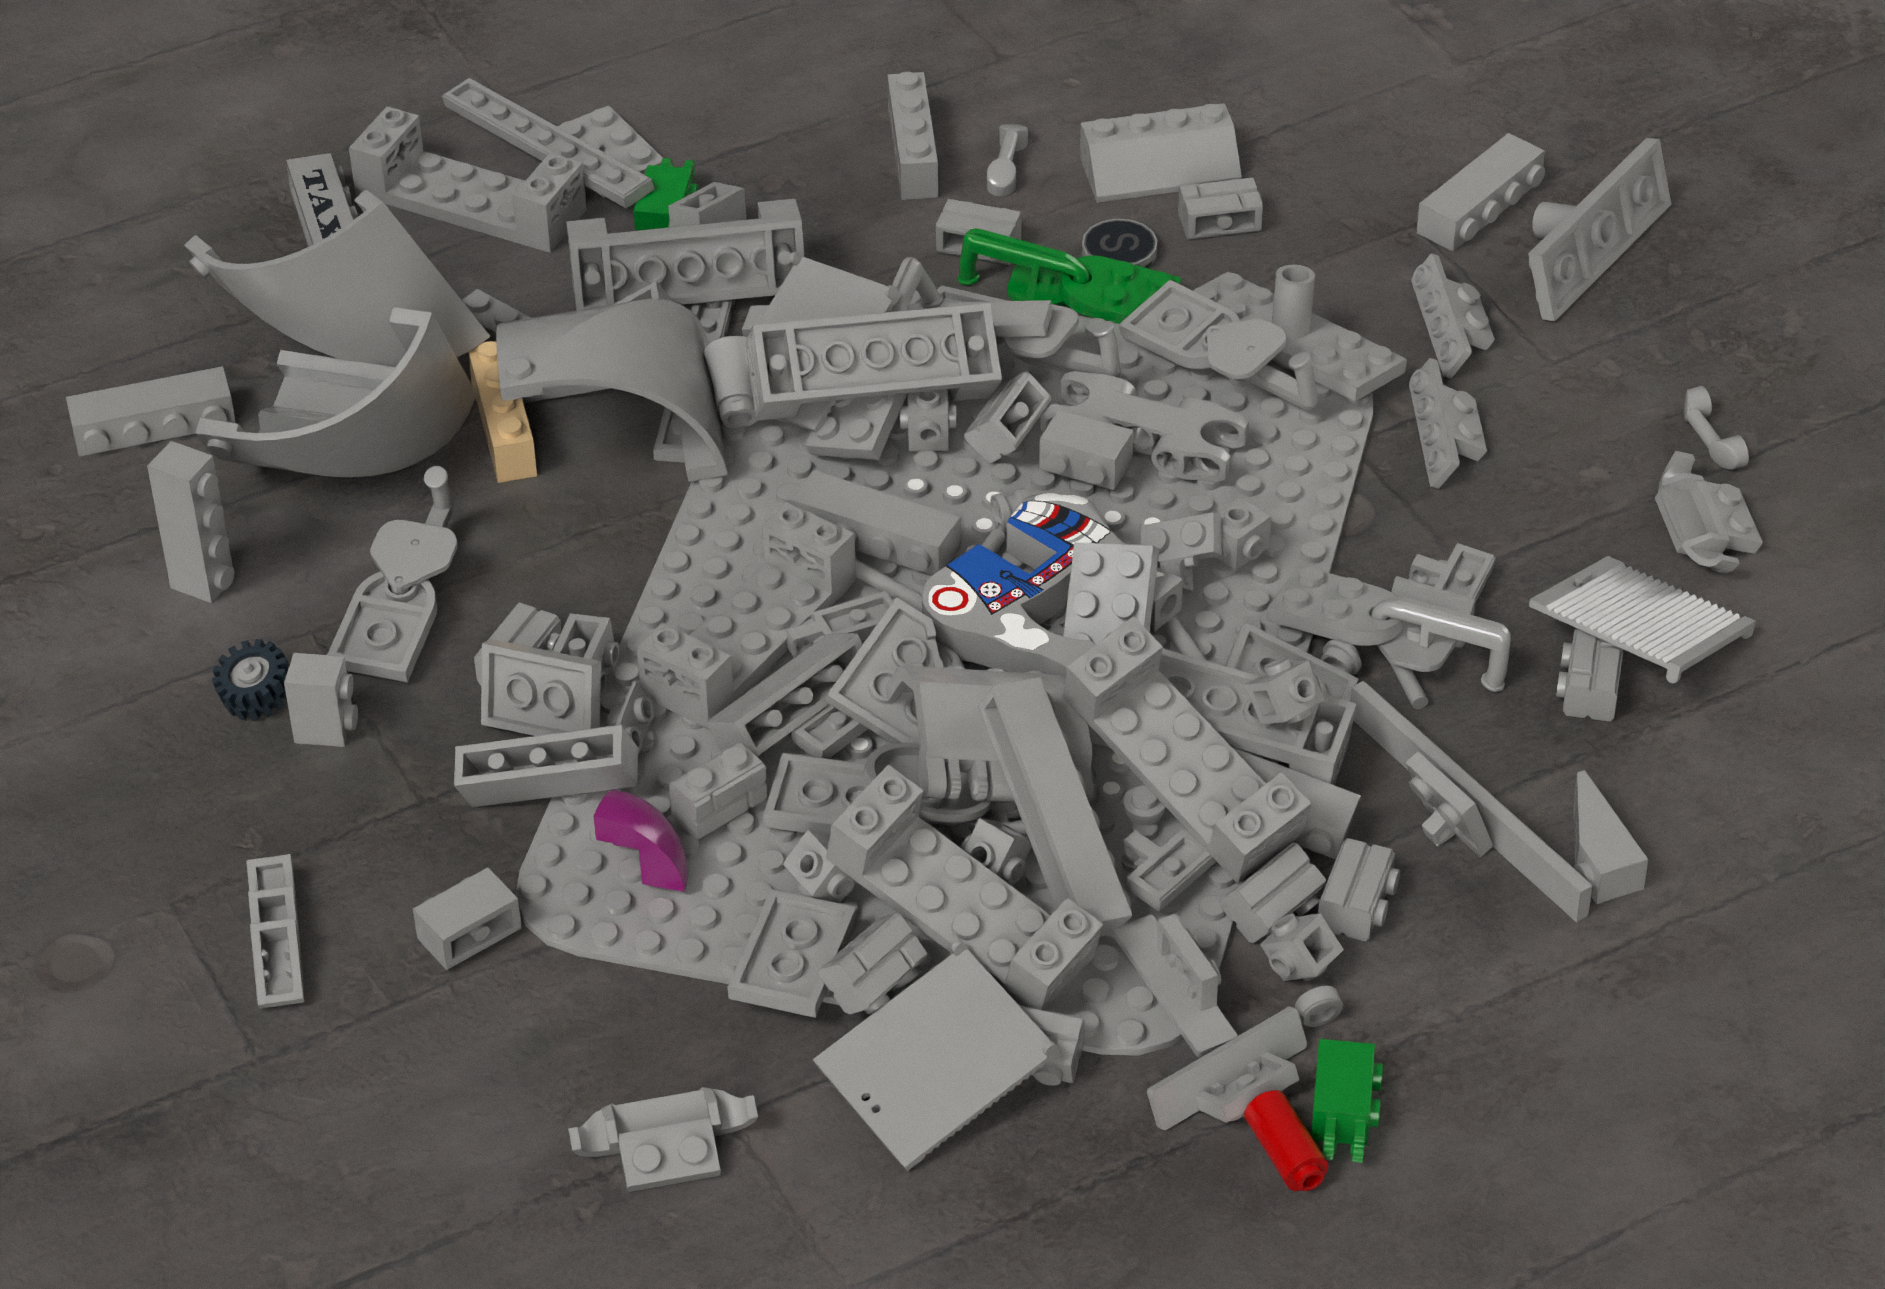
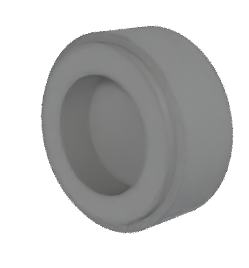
M1319 986L1301 995L1295 1003V1009L1298 1010L1303 1025L1318 1027L1333 1021L1341 1013L1343 1002L1336 988L1332 986Z

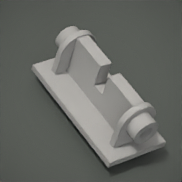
M637 681L632 682L628 693H622L614 698L605 725L606 727L622 725L638 746L639 754L650 723L654 718L655 710L652 701L646 697Z

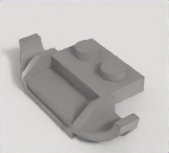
M1675 451L1661 476L1658 493L1655 496V501L1677 553L1687 554L1699 565L1711 567L1716 572L1729 573L1740 563L1736 557L1723 555L1725 548L1756 554L1763 543L1739 488L1730 484L1704 481L1701 475L1691 474L1692 465L1695 461L1693 454Z
M702 1087L697 1091L615 1105L612 1103L595 1112L581 1126L568 1128L572 1151L575 1155L599 1157L620 1153L627 1192L720 1176L721 1169L714 1136L736 1132L750 1126L757 1120L758 1113L754 1095L739 1098L722 1090Z

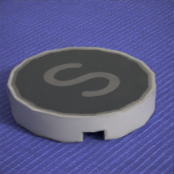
M1129 219L1105 220L1091 226L1083 235L1082 256H1103L1126 261L1145 268L1150 262L1152 265L1156 260L1157 238L1154 232L1142 223Z

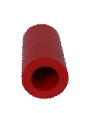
M1271 1090L1256 1096L1245 1108L1244 1118L1287 1188L1292 1191H1310L1319 1186L1328 1171V1162L1285 1094L1279 1090Z

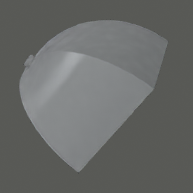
M366 189L354 199L364 213L325 239L281 258L251 264H235L223 262L214 250L197 235L193 236L184 245L193 255L189 263L204 279L210 275L220 286L249 310L288 337L338 359L396 367L405 355L406 350L389 323L393 307L433 313L456 357L475 349L490 337L488 332L384 202Z
M645 299L497 325V360L500 391L503 401L522 398L523 403L611 388L640 395L661 404L679 416L688 482L728 475L720 415L716 409L711 375L703 353L709 342L699 319L689 309L669 300Z
M393 307L389 323L406 350L405 355L396 367L280 350L277 366L283 373L284 379L273 406L334 414L336 416L299 429L272 433H261L260 430L258 433L244 432L237 423L200 418L196 434L206 449L220 460L320 476H375L415 465L446 445L460 430L468 417L476 397V392L433 313Z

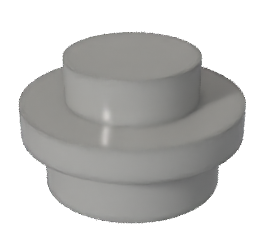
M1330 640L1323 647L1322 661L1350 675L1357 674L1361 669L1362 662L1359 652L1352 644Z
M1146 785L1130 788L1123 797L1125 813L1133 823L1146 826L1156 823L1166 810V807Z

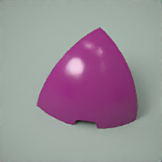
M610 790L603 797L593 815L596 840L613 843L616 846L638 849L643 885L685 892L688 881V864L684 847L672 824L656 807L644 799L625 791Z

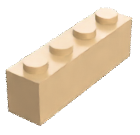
M496 341L484 342L469 351L468 358L471 382L476 392L475 398L497 482L501 483L536 477L534 440L523 400L519 398L503 401L499 383Z

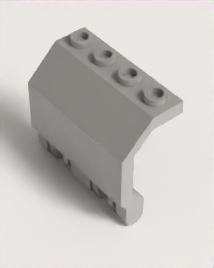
M920 663L900 665L886 685L888 701L896 702L902 692L914 693L920 737L917 774L919 787L924 790L922 798L943 799L944 796L947 799L959 798L962 786L960 772H967L972 800L984 801L986 799L987 801L1015 802L979 704L993 685L1041 677L1046 692L1053 699L1056 719L1061 731L1068 738L1070 755L1076 770L1083 776L1084 791L1091 805L1094 797V785L1091 772L1093 754L1088 723L1063 698L1065 677L1063 675L1046 674L1040 670L1021 673L1006 672L1002 668L970 670L958 665L945 668L925 667Z

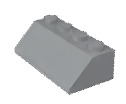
M1225 103L1081 122L1080 159L1097 203L1179 192L1180 186L1197 183L1242 179L1234 124Z

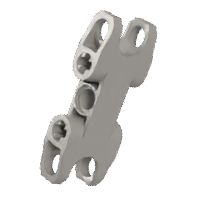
M1079 371L1064 374L1060 381V398L1070 406L1051 404L1045 408L1040 416V430L1043 433L1058 409L1133 430V451L1150 455L1152 463L1159 471L1186 480L1209 482L1226 480L1230 473V455L1221 447L1234 449L1244 446L1248 440L1249 422L1243 416L1214 402L1189 397L1182 400L1178 407L1138 397L1135 387L1122 378L1101 373ZM1071 384L1083 386L1087 390L1088 395L1075 392ZM1228 423L1237 429L1238 434L1223 431L1218 428V425ZM1201 458L1215 461L1219 469L1207 467Z

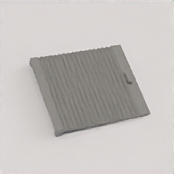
M792 252L789 260L794 266L758 324L886 313L892 311V305L897 304L902 293L895 286H886L803 257L798 252ZM836 400L802 403L796 417L780 419L818 433L827 420V413L831 412V406L836 405Z
M1606 556L1536 595L1529 602V607L1668 669L1666 678L1670 683L1679 681L1683 671L1740 636L1744 639L1751 637L1756 623L1755 620L1746 616L1740 618L1738 613L1733 615L1731 610L1725 611L1724 607L1718 608L1717 604L1711 605L1709 600L1704 602L1702 597L1697 599L1695 594L1690 596L1688 591L1682 592L1681 588L1675 589L1674 585L1668 586L1667 582L1661 583L1659 578L1654 580L1652 575L1647 577L1645 572L1640 574L1638 569L1633 571L1631 566L1626 568L1623 562L1610 556Z
M957 940L951 946L953 953L813 1059L816 1066L906 1171H909L922 1161L926 1154L932 1153L934 1148H939L941 1142H946L948 1137L954 1136L955 1132L960 1131L963 1125H969L970 1121L976 1119L978 1114L984 1113L986 1108H991L993 1102H998L1000 1097L1006 1096L1008 1091H1013L1015 1085H1021L1022 1081L1028 1079L1030 1074H1035L1038 1068H1043L1045 1063L1051 1062L1061 1054L1058 1046L1044 1034L975 958L962 940Z

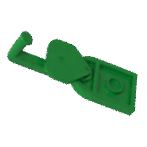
M977 228L970 229L965 233L957 278L958 282L965 286L978 282L980 279V274L976 271L978 254L1013 263L1015 267L1007 285V295L1012 301L1051 300V304L1058 306L1067 305L1079 314L1091 318H1101L1116 324H1120L1169 280L1178 284L1181 283V277L1133 265L1126 261L1094 255L1075 259L1063 251Z

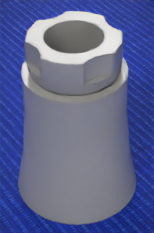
M727 336L716 339L709 343L703 352L711 375L716 409L720 414L722 424L728 428L751 426L756 423L745 346L748 337Z

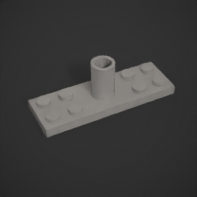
M1646 138L1577 206L1542 202L1536 208L1532 223L1533 232L1538 239L1542 240L1528 255L1529 267L1532 270L1536 289V300L1539 304L1542 320L1555 322L1672 205L1660 139Z
M1285 265L1280 267L1276 271L1274 294L1267 288L1259 287L1243 279L1240 275L1229 271L1193 290L1233 310L1238 315L1240 321L1262 318L1281 327L1286 333L1287 343L1271 360L1294 371L1288 364L1291 357L1298 353L1307 352L1311 355L1310 363L1315 382L1355 402L1406 373V358L1391 352L1387 347L1379 346L1361 337L1356 332L1349 331L1312 313L1315 273L1308 267L1302 265Z

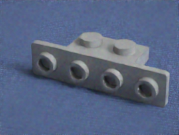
M1431 253L1424 263L1416 268L1411 282L1444 377L1451 379L1471 355L1470 345L1486 351L1495 338L1479 292L1470 284H1460L1447 279L1439 256Z
M1429 358L1421 369H1417L1413 373L1409 382V388L1429 484L1431 487L1439 489L1459 466L1458 454L1478 462L1487 452L1476 399L1465 391H1456L1443 385L1438 361Z
M1175 913L1158 919V921L1153 915H1147L1114 928L1115 940L1197 1057L1201 1058L1237 1037V1033L1217 1006L1218 985L1221 984V974L1218 966L1213 959L1205 957L1199 948L1198 940L1192 929H1185Z
M1293 1007L1285 1008L1149 1087L1147 1095L1157 1127L1167 1130L1198 1111H1202L1225 1123L1235 1121L1244 1117L1245 1108L1256 1096L1271 1090L1283 1092L1285 1088L1299 1081L1295 1064L1287 1061L1288 1058L1307 1047L1298 1010Z

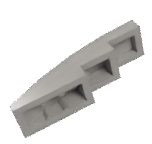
M291 854L246 860L251 918L250 932L258 1008L303 1003L304 988Z

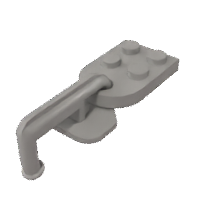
M913 257L905 258L892 284L902 293V296L897 304L892 305V311L890 312L907 311L916 289L922 298L920 303L923 308H934L940 305L943 301V296L938 293L933 281L921 263ZM908 393L836 400V405L831 406V412L827 413V420L818 433L810 432L805 447L811 455L879 460Z
M1172 280L1164 284L1119 324L1122 337L1180 366L1191 369L1211 368L1229 378L1244 379L1308 411L1314 409L1317 405L1318 396L1314 373L1310 363L1311 355L1309 353H1298L1289 360V367L1294 369L1296 379L1267 365L1286 346V333L1281 327L1262 318L1240 321L1238 315L1233 310Z
M942 285L937 289L938 293L943 296L942 302L1007 301ZM1051 304L1053 313L1046 336L996 337L999 358L1011 354L1027 364L1065 373L1073 371L1101 373L1118 378L1121 373L1118 345L1114 332L1115 324L1112 321L1102 322L1092 330L1093 335L1098 338L1101 355L1062 346L1079 324L1078 314L1071 308Z
M441 466L430 467L424 474L425 484L431 488L434 503L425 524L407 520H393L384 524L377 532L370 548V553L380 572L368 577L356 589L327 654L344 656L346 671L407 683L437 615L435 591L428 579L449 568L458 546L456 535L446 528L453 513V504L447 481L448 473Z
M1301 565L1297 567L1268 606L1267 621L1352 645H1377L1390 663L1420 672H1430L1439 669L1458 643V640L1490 649L1489 666L1487 672L1481 676V683L1492 692H1500L1504 689L1511 635L1509 630L1498 622L1408 597H1397L1386 589L1363 583L1356 578H1345L1323 572L1316 567Z

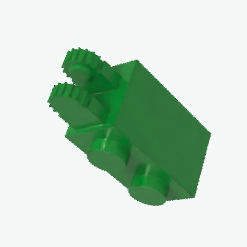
M663 158L660 166H647L645 175L652 179L655 190L638 200L635 204L633 211L635 231L669 228V205L699 190V185L693 184L696 169L695 160H685L683 167H674L672 158Z
M1319 1039L1311 1137L1314 1141L1324 1142L1323 1156L1326 1160H1333V1156L1336 1154L1337 1143L1351 1144L1350 1155L1352 1156V1162L1363 1163L1364 1145L1367 1146L1369 1127H1378L1380 1099H1372L1371 1094L1372 1091H1381L1383 1063H1374L1375 1044Z

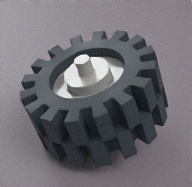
M255 639L254 646H251L249 640L241 642L242 649L237 651L236 647L232 646L228 649L231 654L230 657L222 654L218 659L221 666H214L213 674L215 677L212 678V683L225 708H227L232 716L237 714L239 719L246 721L249 714L252 721L260 720V713L262 712L268 718L274 715L271 711L273 707L276 706L279 710L285 707L282 700L283 698L287 699L284 681L290 665L279 647L276 648L274 643L268 641L265 645L262 639Z

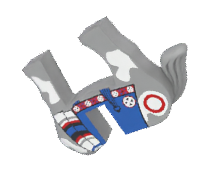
M1040 493L1029 496L1019 503L1007 521V553L1032 567L1034 571L1030 574L978 544L933 574L926 581L922 590V613L933 620L937 648L944 668L954 665L964 667L962 661H967L990 668H1002L1006 672L1025 673L1032 670H1040L1046 674L1063 675L1066 678L1067 666L1096 645L1090 640L1061 636L1040 626V624L1067 606L1074 542L1125 544L1110 530L1090 500L1074 494ZM1158 568L1156 571L1150 629L1154 632L1182 610L1183 579Z

